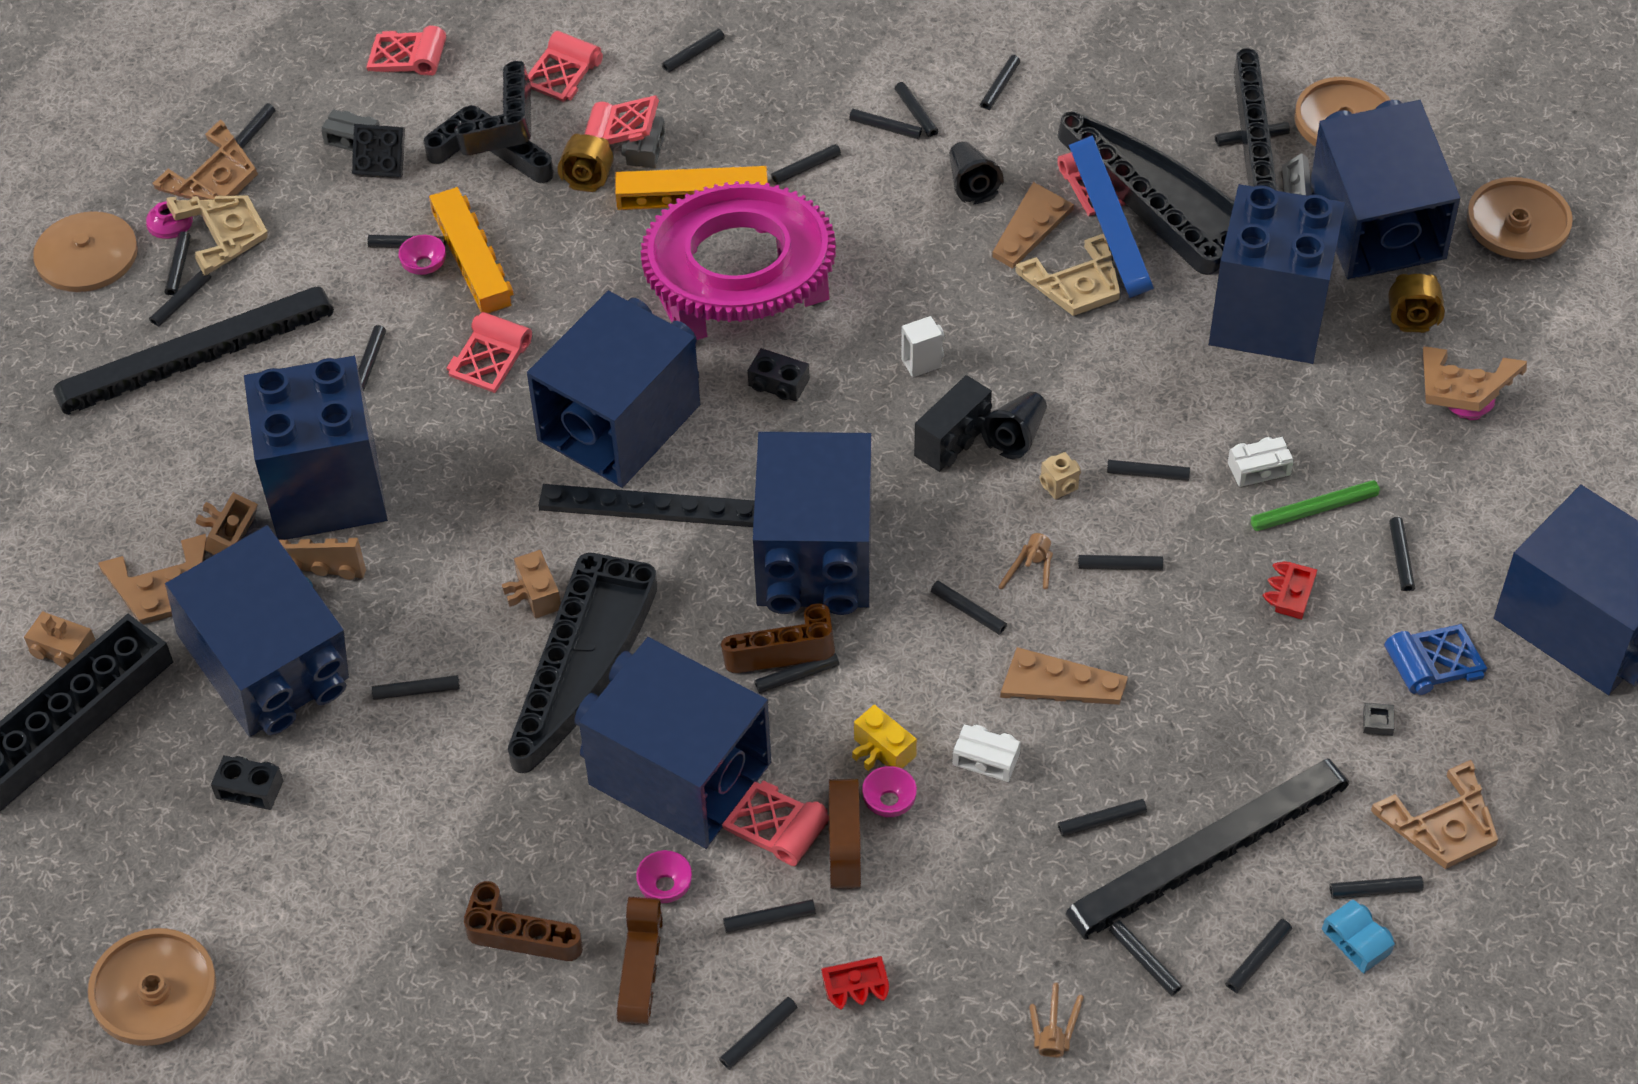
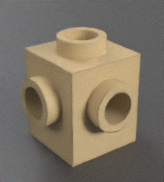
M1063 452L1057 456H1051L1042 462L1039 478L1043 488L1048 490L1056 500L1078 489L1081 470L1075 460H1071L1066 452Z

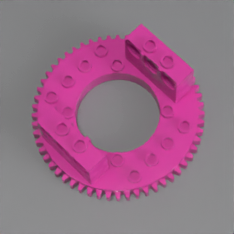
M736 181L732 185L726 182L724 186L715 184L714 188L704 187V191L701 192L695 190L693 195L685 194V199L683 200L676 199L677 203L675 205L670 203L668 205L669 210L662 209V216H655L656 222L650 223V229H646V236H643L644 243H641V262L647 283H650L651 290H655L670 321H680L686 324L694 332L697 340L708 337L706 320L713 319L717 320V322L753 321V319H764L766 316H774V314L779 312L783 313L788 308H794L795 304L803 303V299L805 307L830 300L828 272H832V265H834V258L836 257V241L833 226L829 223V218L825 217V212L820 211L818 205L813 206L812 200L806 201L805 195L798 197L797 191L790 193L787 187L782 190L779 188V185L770 187L769 183L760 185L759 182L749 184V181H746L744 184H739ZM755 228L758 233L768 232L776 237L778 259L770 266L751 274L735 276L714 273L698 264L693 257L701 242L709 236L726 229Z

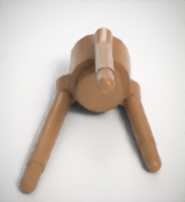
M1035 533L1030 536L1028 544L1023 546L1021 553L999 584V589L1005 587L1026 556L1025 565L1027 567L1032 562L1039 563L1042 560L1044 561L1043 589H1048L1050 561L1053 553L1049 551L1051 540L1046 535Z
M1054 983L1051 996L1050 1026L1044 1027L1043 1032L1040 1030L1036 1006L1031 1004L1029 1008L1035 1036L1034 1048H1039V1054L1042 1056L1059 1058L1064 1055V1051H1069L1070 1038L1081 1008L1083 996H1077L1065 1034H1063L1062 1029L1057 1027L1059 984Z

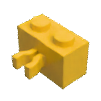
M875 704L854 721V740L861 746L852 751V758L857 761L860 757L870 754V757L864 761V768L867 771L874 767L877 759L885 766H895L903 769L916 757L917 739Z

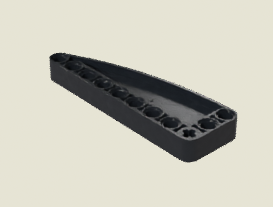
M1068 111L1062 115L1057 134L1061 143L1070 150V144L1093 135L1116 195L1194 270L1200 274L1209 275L1220 269L1221 257L1234 205L1230 198L1183 164L1121 130L1074 111Z
M591 552L584 553L577 559L508 745L510 764L515 772L528 773L538 766L577 726L575 724V715L584 698L591 693L600 696L609 685V675L614 662L624 651L629 652L655 598L658 587L656 570L651 564Z

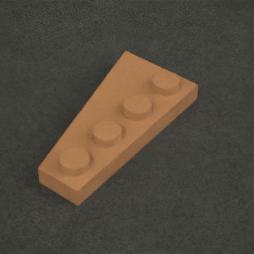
M1033 182L994 248L992 257L1013 269L1016 264L1024 259L1074 210V204Z
M336 538L325 539L324 543H313L311 539H300L298 544H291L288 540H279L302 571L313 572L319 576H326L327 574L339 575L347 580L364 578L366 567L358 538H349L347 543H338Z
M1017 647L1004 681L1000 698H1011L1012 696L1033 700L1046 698L1055 699V701L1080 700L1084 703L1120 705L1128 677Z

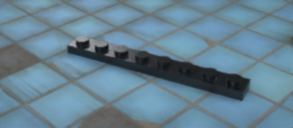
M543 484L538 507L540 511L753 527L755 500Z

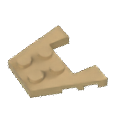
M198 196L192 197L190 200H176V197L167 198V206L175 221L201 215L218 245L195 252L196 261L204 275H208L267 239L268 231L248 196H215V200H199Z
M1104 233L1085 240L1084 248L1093 260L1049 275L1037 257L1016 264V273L1072 316L1114 302L1120 298L1116 272L1111 260L1112 255Z

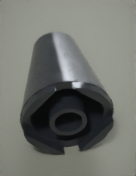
M961 141L954 144L950 149L949 158L954 189L960 200L964 203L974 201L973 205L989 202L999 193L1000 185L1002 184L1003 186L1004 182L1003 172L1000 167L970 143Z
M1030 391L989 413L981 426L982 437L986 445L990 449L994 447L1002 451L999 455L1007 459L1013 460L1024 456L1030 450L1046 412L1047 404L1045 399L1039 393Z

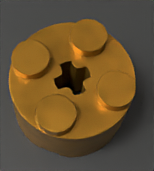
M587 134L572 135L566 143L557 167L561 180L565 179L569 183L568 187L578 191L595 192L597 188L603 186L613 164V153L609 147L608 140Z
M1401 274L1396 277L1388 292L1393 324L1399 326L1403 332L1426 333L1430 331L1429 327L1436 323L1438 326L1444 319L1445 309L1442 289L1437 277L1431 274Z

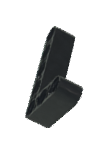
M512 61L503 68V114L465 122L455 128L454 132L463 155H475L526 143L531 139V84L524 62Z
M473 105L460 109L424 137L423 141L427 160L432 164H440L448 160L460 150L454 132L455 128L465 122L492 116ZM531 141L490 151L535 182L547 183L554 176L551 155Z

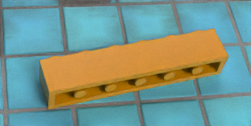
M767 166L616 172L615 194L617 210L669 208L668 205L670 203L674 205L677 203L676 199H685V194L693 195L695 190L701 192L704 191V187L714 188L715 184L724 186L726 182L729 185L734 184L736 181L739 184L749 181V184L759 182L760 185H765L767 183Z
M458 187L430 195L429 200L432 213L443 236H445L446 242L480 312L491 313L512 306L510 296L514 295L512 286L509 281H504L505 274L500 263H495L496 256L492 246L487 247L486 234L483 229H478L479 222L475 212L470 213L469 211L471 207L467 196H462Z

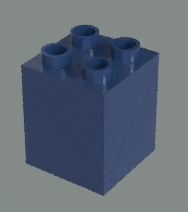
M1421 99L1405 103L1399 100H1388L1373 110L1354 114L1346 110L1337 111L1329 115L1325 120L1319 121L1311 186L1315 195L1324 196L1329 200L1345 202L1336 253L1346 278L1353 279L1447 259L1461 198Z
M1238 184L1220 262L1208 345L1309 364L1314 363L1345 202L1329 200L1321 195L1305 196L1276 191L1268 186L1253 187Z
M608 290L527 371L537 440L623 488L701 405L699 391L700 375L696 354L697 339L694 332L683 322L673 321L669 323L654 315L650 308L637 298L626 300Z
M355 355L337 359L326 358L314 363L280 369L270 368L262 372L244 375L254 460L278 540H288L388 521L375 439Z
M758 432L753 524V555L757 606H767L769 610L778 614H791L799 610L800 607H809L813 604L826 605L830 613L836 615L850 614L857 608H869L872 506L871 433Z
M1580 484L1514 551L1493 619L1608 696L1623 680L1634 687L1638 685V520Z
M268 525L165 583L176 634L249 737L263 729L267 735L278 734L295 721L297 717L296 709L313 699L318 705L328 704L345 691L347 687L345 680L349 678L344 629Z
M647 637L634 654L624 651L618 656L610 671V684L601 695L598 696L591 693L579 705L575 715V724L580 727L582 745L580 756L585 759L588 784L707 849L723 828L722 824L754 782L760 779L772 763L768 699L662 643Z

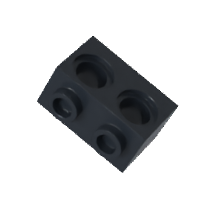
M760 348L747 370L748 386L757 392L765 391L774 394L782 400L789 399L797 402L810 380L809 363Z
M223 755L211 782V787L216 799L272 810L284 780L279 766L273 763H259L250 761L242 756L230 757Z

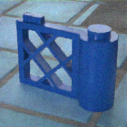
M1462 624L1412 635L1408 631H1401L1390 636L1384 644L1412 694L1424 695L1433 689V685L1466 678L1468 682L1482 679L1484 672L1487 670L1485 663ZM1458 634L1462 645L1459 647L1446 641L1445 638ZM1421 642H1431L1437 645L1438 648L1436 652L1424 648ZM1441 647L1456 653L1455 661L1440 655ZM1460 656L1472 659L1476 666L1467 667L1458 663ZM1435 661L1451 668L1450 672L1439 674L1434 666Z

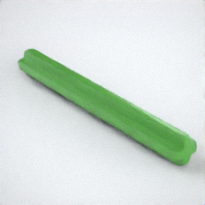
M1375 480L1253 515L1250 522L1255 531H1260L1378 496L1380 488Z

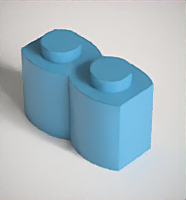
M1353 899L1325 918L1322 926L1323 932L1363 974L1388 957L1395 945L1391 932L1387 928L1375 923L1372 920L1370 910Z

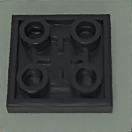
M354 124L352 174L402 177L405 127Z

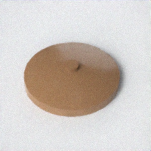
M1352 77L1326 78L1309 85L1300 94L1295 108V123L1301 135L1316 147L1319 121L1325 120L1329 115L1337 111L1346 110L1354 114L1373 110L1381 103L1391 99L1380 88L1361 79Z
M1520 177L1500 178L1484 184L1471 197L1467 210L1468 227L1476 240L1487 249L1499 255L1515 259H1536L1556 252L1567 241L1573 222L1572 212L1568 203L1557 191L1541 182Z
M82 212L67 216L48 227L36 242L33 258L37 272L49 285L64 291L86 292L103 288L120 279L133 265L137 256L138 245L132 228L120 217L105 212Z
M166 928L141 930L118 940L102 954L95 964L89 979L88 999L98 1024L115 1039L138 1046L164 1044L185 1035L205 1017L215 997L216 973L206 949L190 935Z

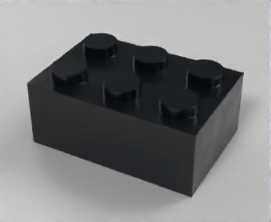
M965 375L915 422L914 456L938 472L945 466H952L957 459V455L963 449L965 451L972 446L974 439L980 433L982 434V423L986 416L991 413L992 390Z

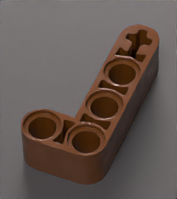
M823 604L810 605L804 611L805 624L727 636L721 641L726 670L732 673H741L831 658L835 653V643L829 608Z
M829 779L831 889L861 888L859 779Z
M483 881L474 887L464 916L467 937L471 943L562 961H573L581 956L583 952L582 938L579 928L575 925L502 911L503 903L500 890L494 882ZM485 899H493L490 902H483ZM478 925H485L483 928L474 929ZM508 930H513V931H514V932L511 933V934H503L504 932H506V931H508ZM536 936H544L542 939L539 940L533 939Z
M629 896L626 911L628 933L617 1005V1022L649 1025L654 994L652 992V983H655L657 972L656 955L659 956L661 942L659 929L663 926L660 898Z

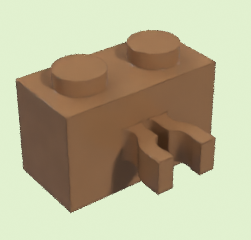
M234 492L231 494L222 512H219L212 504L206 502L203 506V511L209 513L211 517L205 518L202 515H198L196 518V524L203 527H212L207 537L205 551L215 555L242 540L255 519L258 504Z
M541 550L514 558L519 582L502 584L504 595L511 592L515 593L507 596L509 607L517 605L523 599H527L535 619L558 611L561 605L559 590Z
M43 611L24 636L31 655L41 660L45 657L51 659L62 668L95 641L90 628Z

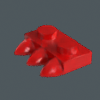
M1286 561L1274 563L1272 565L1273 568L1281 576L1268 578L1267 581L1276 591L1263 593L1262 596L1270 605L1275 607V612L1303 619L1317 575V569Z
M882 956L821 968L827 999L840 1010L844 1008L847 997H852L854 1001L863 1006L867 1000L868 993L872 992L882 1001L888 995L889 981Z

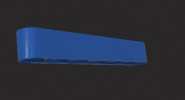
M1093 135L1070 144L1069 148L1129 298L1154 289Z

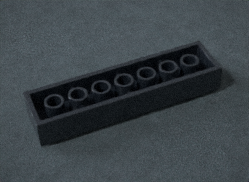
M128 613L0 721V812L174 662L168 645L164 640Z

